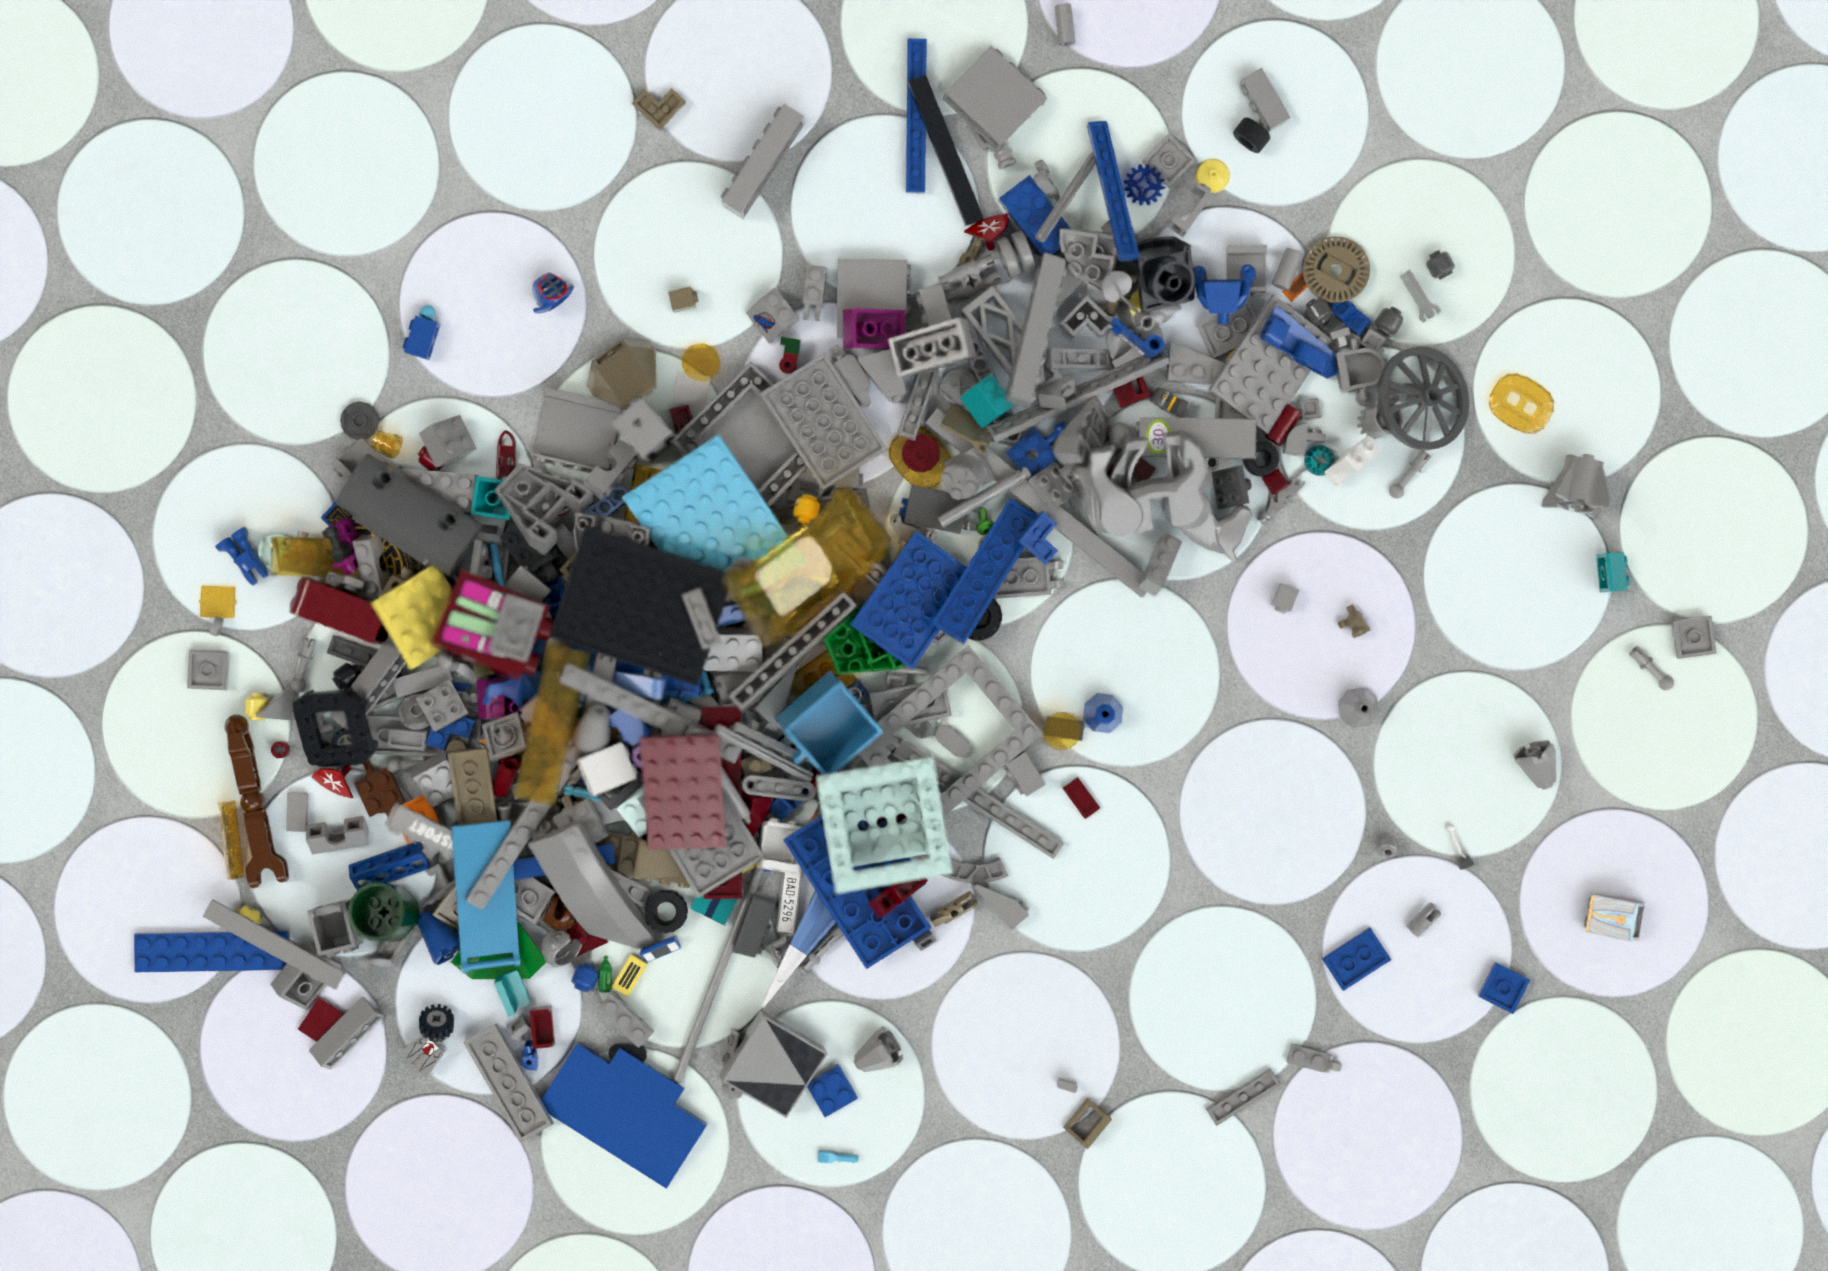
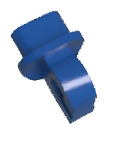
M527 1040L522 1050V1066L527 1070L537 1071L539 1063L538 1053L536 1049H533L532 1040Z

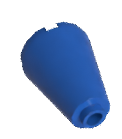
M425 911L418 916L417 924L432 962L435 965H441L455 957L453 954L460 950L459 934L449 925L433 916V911Z

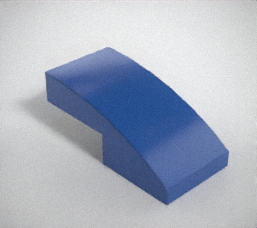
M1350 301L1333 303L1330 306L1333 310V315L1358 336L1372 323L1371 319L1356 309L1355 305Z
M806 788L802 790L803 795L807 793ZM777 798L770 805L769 810L782 821L802 801Z

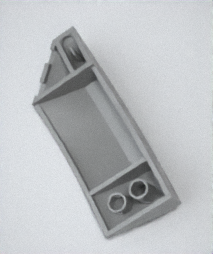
M580 818L528 843L557 894L589 935L637 949H642L657 942L642 912L636 907L613 875Z

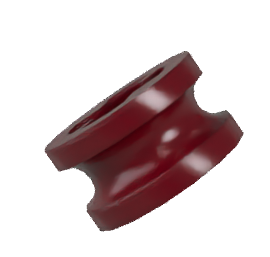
M277 741L271 747V753L275 758H284L290 752L289 745L284 741ZM279 744L285 748V751L282 752L283 755L280 752H276Z

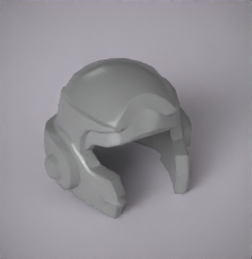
M552 929L544 936L541 948L544 952V959L549 965L563 967L576 958L583 944L580 943V939H574L570 943V935L566 931Z

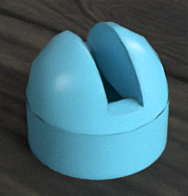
M425 305L420 309L418 315L433 321L435 310L431 305Z

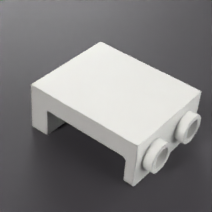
M1368 435L1346 451L1324 473L1337 487L1351 473L1358 472L1381 449Z
M622 742L576 761L590 797L637 778V769L633 763H630L628 758L630 752L626 745L623 746Z
M769 818V821L763 822L759 849L765 858L757 862L756 868L792 874L799 873V865H796V859L783 839L802 826H798V822L787 821V824L780 823V819Z

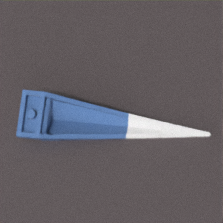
M816 890L767 991L761 1008L766 1006L799 964L836 923Z

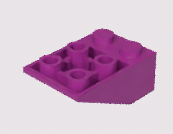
M509 678L477 679L478 718L496 719L516 712L520 715L522 714L519 711L521 707L517 706L511 698L498 695L497 698L492 697L489 706L482 704L485 696L484 691L489 683L502 682Z

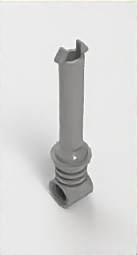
M698 724L690 725L686 730V735H692L693 733L706 734L704 728ZM721 766L725 795L740 819H745L747 823H750L749 815L751 813Z

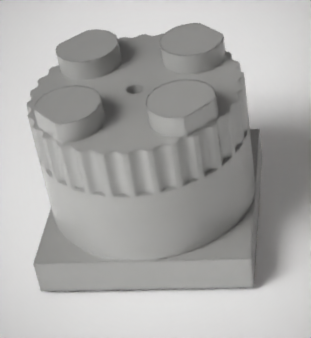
M974 446L943 463L946 468L941 476V482L945 490L951 494V497L957 500L972 497L981 486L995 479L990 468Z

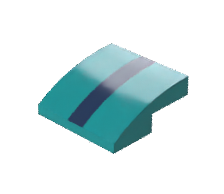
M704 895L699 898L696 896L690 909L725 926L738 899H704Z

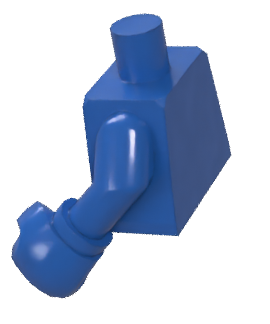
M1246 264L1241 268L1240 279L1207 280L1206 270L1203 266L1198 265L1193 268L1195 275L1194 287L1196 288L1198 300L1205 309L1209 310L1210 314H1217L1218 324H1228L1229 313H1237V309L1242 308L1249 297L1250 287L1256 277L1255 268L1252 265Z

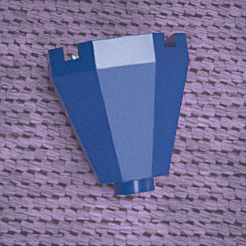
M1096 693L1084 703L1083 720L1094 732L1110 733L1122 723L1123 706L1114 695ZM1106 710L1108 716L1103 717L1102 712Z

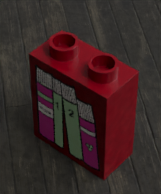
M462 570L432 639L431 646L519 682L522 673L533 677L541 655L532 652L537 638L548 641L555 619L547 617L550 606ZM506 594L544 606L527 662L488 651Z

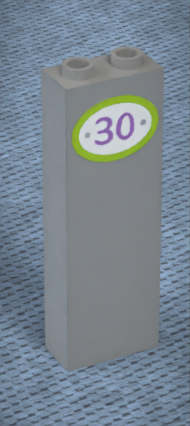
M1140 417V422H1136V433H1139V437L1145 436L1148 439L1147 446L1140 457H1166L1162 433L1182 430L1186 437L1197 444L1203 458L1256 459V419Z

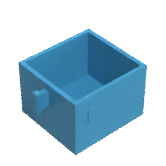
M831 671L826 673L774 718L799 748L791 754L793 760L799 764L801 759L807 757L822 775L837 773L883 733L882 729Z

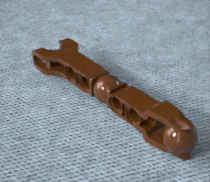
M234 714L226 719L224 729L227 733L228 753L232 760L239 795L242 794L240 805L246 812L243 815L252 857L245 868L248 885L250 888H257L261 885V872L264 868L272 870L276 880L284 883L289 879L288 865L286 859L275 852L266 808L263 809L265 799L262 793L259 792L262 789L254 753V744L249 733V723L244 716Z

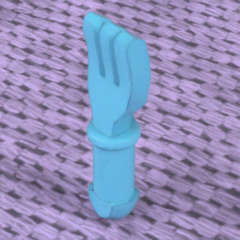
M818 1151L819 1163L828 1164L834 1161L839 1163H856L859 1160L856 1154H835L831 1151Z

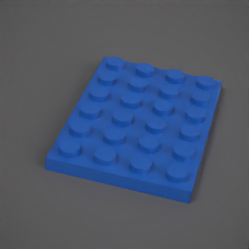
M915 530L852 620L850 626L913 670L940 631L931 624L966 567Z

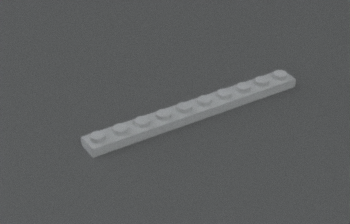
M1162 350L1154 358L1141 356L1075 386L1076 393L1065 398L1066 410L1072 409L1081 403L1091 400L1093 397L1107 393L1116 387L1127 384L1138 377H1142L1151 371L1169 364L1167 355ZM1036 404L988 426L987 429L996 443L1046 419L1057 416L1066 410L1045 408Z
M567 663L559 679V682L673 735H686V730L690 725L698 724L570 663ZM702 726L706 734H714L713 730ZM719 737L721 757L735 763L742 748Z
M572 736L465 899L467 902L481 910L484 909L576 768V761L585 754L575 747L572 742Z
M902 739L901 745L893 753V756L903 762L931 757ZM934 759L938 785L946 789L961 777ZM977 788L963 800L1052 859L1055 858L1064 844L980 788Z

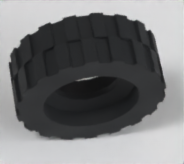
M662 890L655 893L648 900L645 907V918L648 925L650 924L651 928L659 933L675 932L687 919V903L677 892H672V890ZM669 902L674 905L676 914L672 920L663 921L658 917L657 908L661 903Z

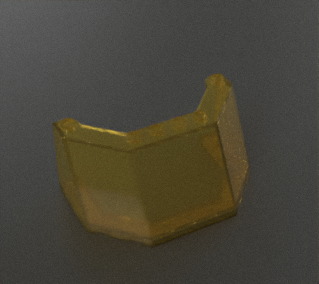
M849 486L836 490L832 495L834 497L832 501L808 525L807 523L803 524L794 536L792 534L788 535L779 547L776 545L767 552V556L764 558L759 557L752 564L742 568L732 567L725 573L724 584L764 648L771 645L770 642L776 644L784 639L783 636L787 639L812 621L843 591L846 595L855 588L853 585L857 582L856 580L862 581L872 571L871 567L874 563L879 564L885 558L893 539Z

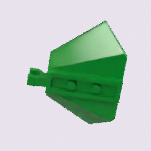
M517 922L520 966L508 965L469 970L468 973L464 974L471 979H496V976L517 969L522 979H530L546 961L520 922ZM460 950L451 961L459 970H461ZM513 952L467 958V962L513 957Z

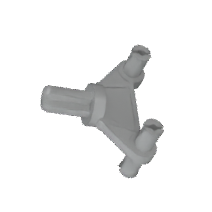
M893 514L890 517V524L898 537V544H900L895 558L915 530L930 541L935 540L937 537V532L934 529H928L924 532L902 523L901 516L898 514Z

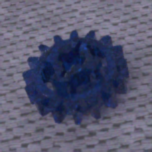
M1139 164L1138 170L1132 167L1133 173L1126 174L1129 180H1124L1123 182L1128 184L1124 191H1129L1126 197H1133L1132 203L1139 201V206H1143L1144 201H1146L1148 206L1151 205V200L1154 202L1158 201L1156 196H1163L1160 190L1166 188L1161 185L1165 179H1160L1162 172H1155L1156 166L1150 169V164H1146L1145 168H1143L1142 164ZM1143 172L1138 180L1134 179L1138 173ZM1151 174L1155 177L1157 183L1152 181L1150 178ZM1146 180L1149 187L1143 190V186H1140V183ZM1132 187L1138 190V195L1135 194ZM1156 190L1152 196L1146 198L1149 191Z

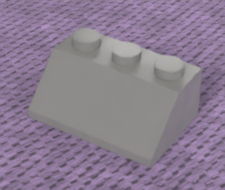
M306 940L301 948L318 956L316 945ZM324 955L318 956L339 969L342 967V964L333 957L325 958ZM286 964L270 984L279 997L305 1010L309 1008L327 986L289 964Z

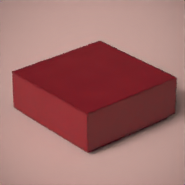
M1279 468L1262 478L1272 496L1289 486Z

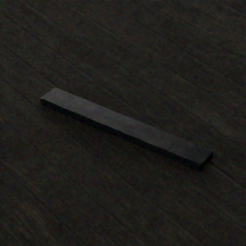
M924 75L909 81L908 86L964 225L968 226L983 220V215L927 76Z

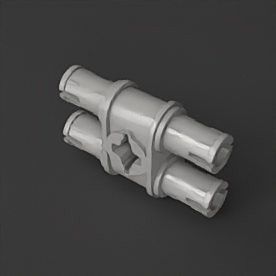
M991 254L976 261L971 259L970 262L959 267L955 266L953 271L938 277L942 288L955 282L961 283L960 287L944 293L949 304L964 297L968 299L969 296L980 291L984 292L986 287L1002 281L997 270L982 277L979 275L980 271L996 265Z

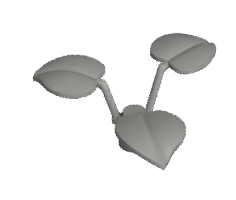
M1110 271L1103 279L1102 293L1105 299L1114 303L1121 297L1135 311L1134 322L1136 325H1128L1127 328L1129 330H1140V328L1150 330L1154 324H1162L1168 321L1182 308L1178 304L1151 312L1139 311L1124 297L1132 287V280L1127 273L1123 271ZM1112 331L1108 332L1106 345L1111 358L1115 360L1129 351L1132 346L1120 336H1116Z

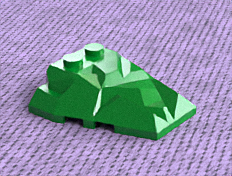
M866 600L823 638L837 675L898 670L905 667L903 663L850 626V623Z

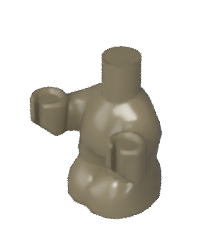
M1353 604L1346 607L1349 616L1346 620L1338 622L1340 629L1350 626L1353 638L1369 632L1371 629L1366 624L1363 614L1356 611Z

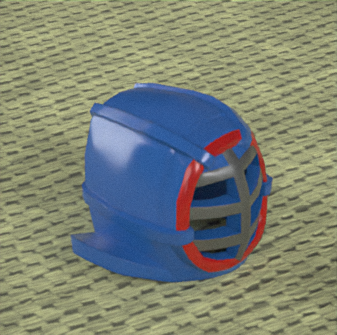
M549 272L540 276L533 282L532 286L534 299L539 306L533 309L534 313H546L562 304L572 293L574 285L571 283L570 287L567 288L565 280L563 281L560 277Z

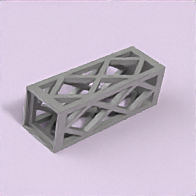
M992 286L964 307L961 314L971 323L975 333L1007 375L1011 377L1018 344L1014 342L1013 327L1021 336L1023 325ZM993 300L998 308L988 303ZM977 311L980 313L981 326L973 317V314ZM985 312L1006 320L1008 340L987 332ZM995 344L1009 349L1011 365ZM1047 356L1043 367L1040 366L1039 373H1041V379L1039 384L1036 385L1037 389L1035 391L1063 378L1057 369H1047ZM1044 368L1052 377L1046 382L1044 376Z

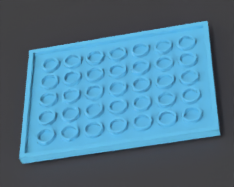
M720 434L622 497L640 524L650 528L649 537L659 550L727 573L731 571L734 573L732 565L736 562V559H752L758 565L760 576L757 583L750 588H738L733 584L731 585L738 600L753 597L806 563L805 558Z

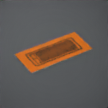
M1303 272L1293 280L1289 291H1282L1291 302L1307 288Z

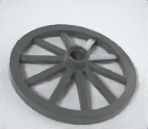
M1418 346L1397 353L1386 363L1378 380L1377 404L1384 424L1397 440L1413 449L1434 450L1454 441L1463 430L1469 413V393L1461 371L1448 356L1436 349ZM1409 356L1418 357L1423 383L1402 360ZM1425 357L1439 363L1432 384ZM1396 366L1405 373L1418 389L1389 381ZM1446 369L1453 379L1454 385L1440 389L1438 385ZM1388 388L1415 395V399L1389 407ZM1457 390L1458 408L1443 400L1442 395ZM1418 404L1419 407L1403 429H1401L1395 421L1392 412ZM1439 406L1457 415L1451 430H1449ZM1425 410L1423 441L1407 433ZM1432 410L1444 434V437L1437 441H1430Z

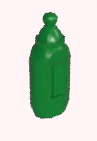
M604 956V961L599 968L598 989L599 992H610L612 988V968L608 961V956Z

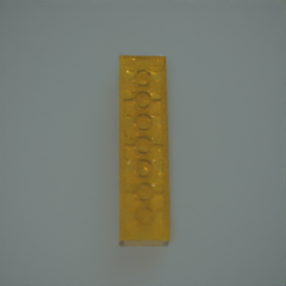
M549 644L514 797L552 806L556 805L582 693L559 682V679L567 663L587 671L590 653Z

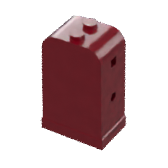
M302 576L298 581L297 591L291 600L289 613L370 644L382 645L388 638L389 633L371 604L374 600L345 591L336 586L332 587L325 582Z

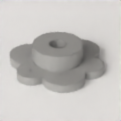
M725 1084L722 1088L723 1093L727 1094L730 1099L733 1097L740 1098L743 1094L737 1089L732 1090V1087L728 1084Z

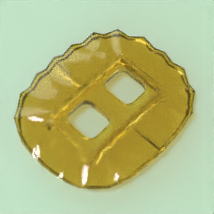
M1516 373L1507 374L1498 380L1489 396V407L1493 415L1509 427L1525 434H1535L1544 429L1554 412V400L1551 393L1542 385ZM1511 392L1520 395V400L1516 406L1507 402ZM1528 401L1537 406L1532 416L1523 411Z
M920 426L917 435L924 434L932 437L939 446L940 457L936 466L930 471L923 473L914 472L906 466L902 457V449L908 439L897 435L892 440L888 450L890 461L895 469L911 485L930 489L935 488L941 483V476L946 468L943 463L951 458L946 447L933 433Z

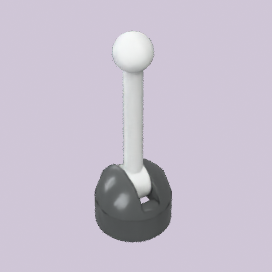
M1449 824L1447 831L1451 833L1460 854L1457 860L1459 869L1462 870L1474 865L1472 858L1469 855L1463 854L1454 833V826Z

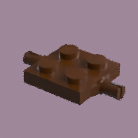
M369 760L362 764L367 774L362 779L354 782V785L369 817L378 813H386L388 818L395 803L400 804L405 799L393 773L388 771L387 767L374 771Z

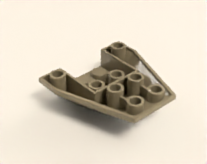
M621 339L592 360L586 384L594 397L626 410L629 407L628 404L633 399L647 396L657 387L655 349L648 340Z

